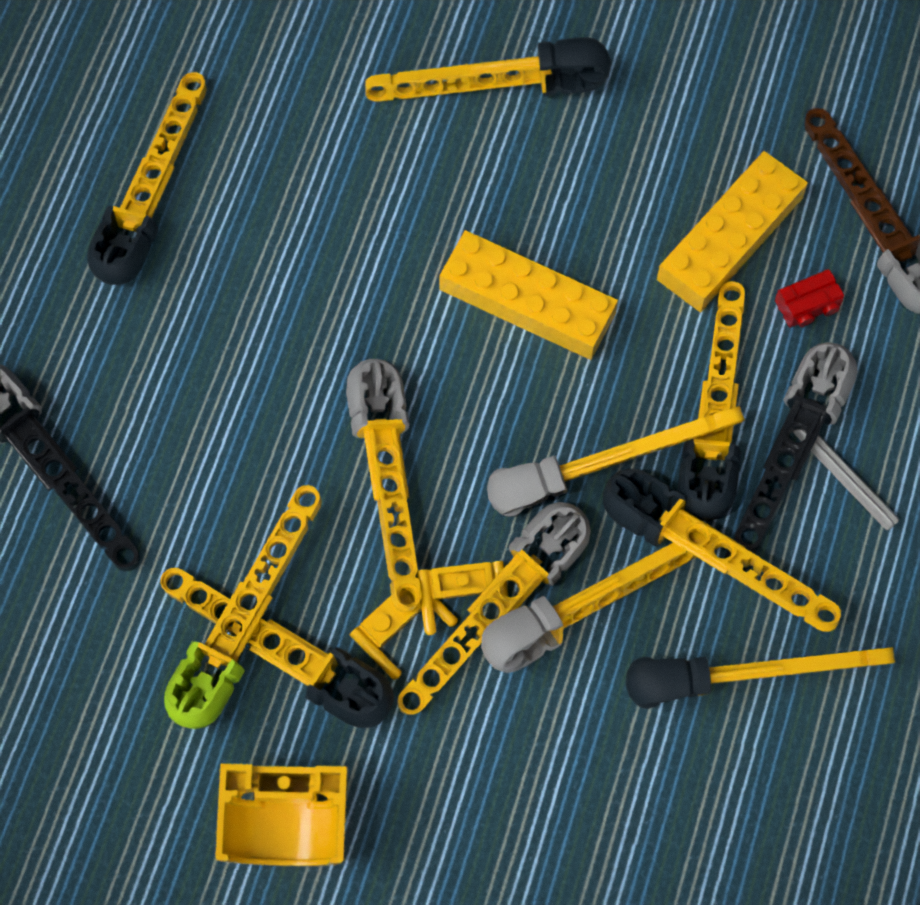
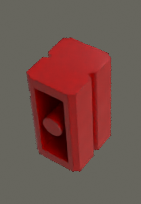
M827 269L779 289L775 297V303L783 314L788 327L791 328L796 325L805 327L811 324L815 317L824 314L825 317H828L838 312L844 299V294L836 283L832 272Z

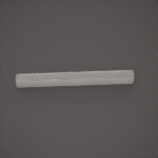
M802 430L793 431L801 442L806 438V434ZM818 434L811 452L886 530L894 527L898 523L899 518Z

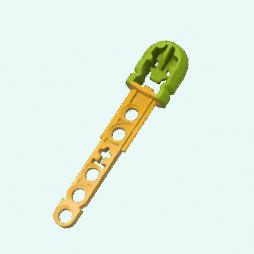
M303 485L295 491L287 505L288 510L281 515L244 582L240 581L205 644L195 641L191 642L186 651L188 658L181 660L165 690V708L168 716L176 724L190 729L204 728L213 723L222 713L234 691L233 684L239 682L245 672L243 667L237 663V660L273 598L271 597L273 590L308 530V521L313 522L321 507L322 499L315 487ZM306 493L316 496L314 504L309 507L300 505V498ZM293 518L299 519L301 527L298 531L288 532L285 530L288 520ZM276 544H284L287 547L285 555L281 558L271 556V549ZM268 559L273 564L268 570L271 578L269 581L264 579L260 583L257 575L259 573L264 574L269 566L265 560ZM248 595H253L257 598V604L251 610H245L241 607L243 598ZM233 621L240 622L242 624V631L236 636H229L226 633L229 623ZM205 656L210 658L208 664L218 669L221 665L227 667L221 672L220 680L214 689L212 686L214 678L201 671L197 677H193L195 672L199 671L201 661Z

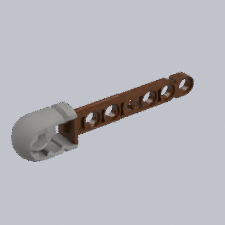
M822 108L811 109L806 114L805 130L813 142L817 140V149L851 199V205L883 254L877 261V267L882 275L887 277V282L899 301L908 310L920 314V234L912 237L881 188L878 189L841 131L836 129V123L830 114ZM819 117L824 120L825 124L817 127L812 125L810 120ZM827 138H833L838 142V145L833 148L828 147L823 141ZM847 159L852 163V166L847 169L841 168L837 161ZM854 179L858 184H864L863 188H860L858 185L853 186ZM873 201L879 204L880 209L878 211H869L865 204ZM889 223L894 227V231L892 233H884L880 230L879 225ZM916 255L919 263L907 267L906 274L900 267L901 264L899 262L906 261Z

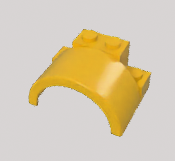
M220 764L216 859L229 863L269 866H328L341 864L344 857L348 768L346 766L279 767L253 766L252 764ZM254 792V800L241 799L243 794ZM319 794L325 795L328 801L318 802Z

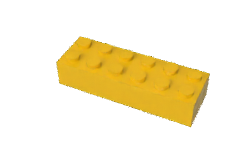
M763 151L659 265L656 280L701 313L719 293L721 286L729 282L803 199L808 182L770 154Z
M466 230L439 275V289L589 360H592L616 315L617 299Z

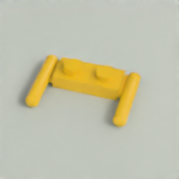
M495 561L492 563L485 562L418 570L416 574L420 580L422 592L420 603L425 634L434 635L437 631L432 599L480 595L504 569V562ZM506 581L502 586V590L509 597Z
M409 590L399 592L402 602L406 604L414 602L412 592ZM390 596L361 622L359 627H356L350 633L353 640L393 680L401 676V670L379 648L384 646L421 611V603L419 602L412 611L403 612L394 606L392 596ZM432 599L434 612L449 627H454L458 622L457 617L439 599Z

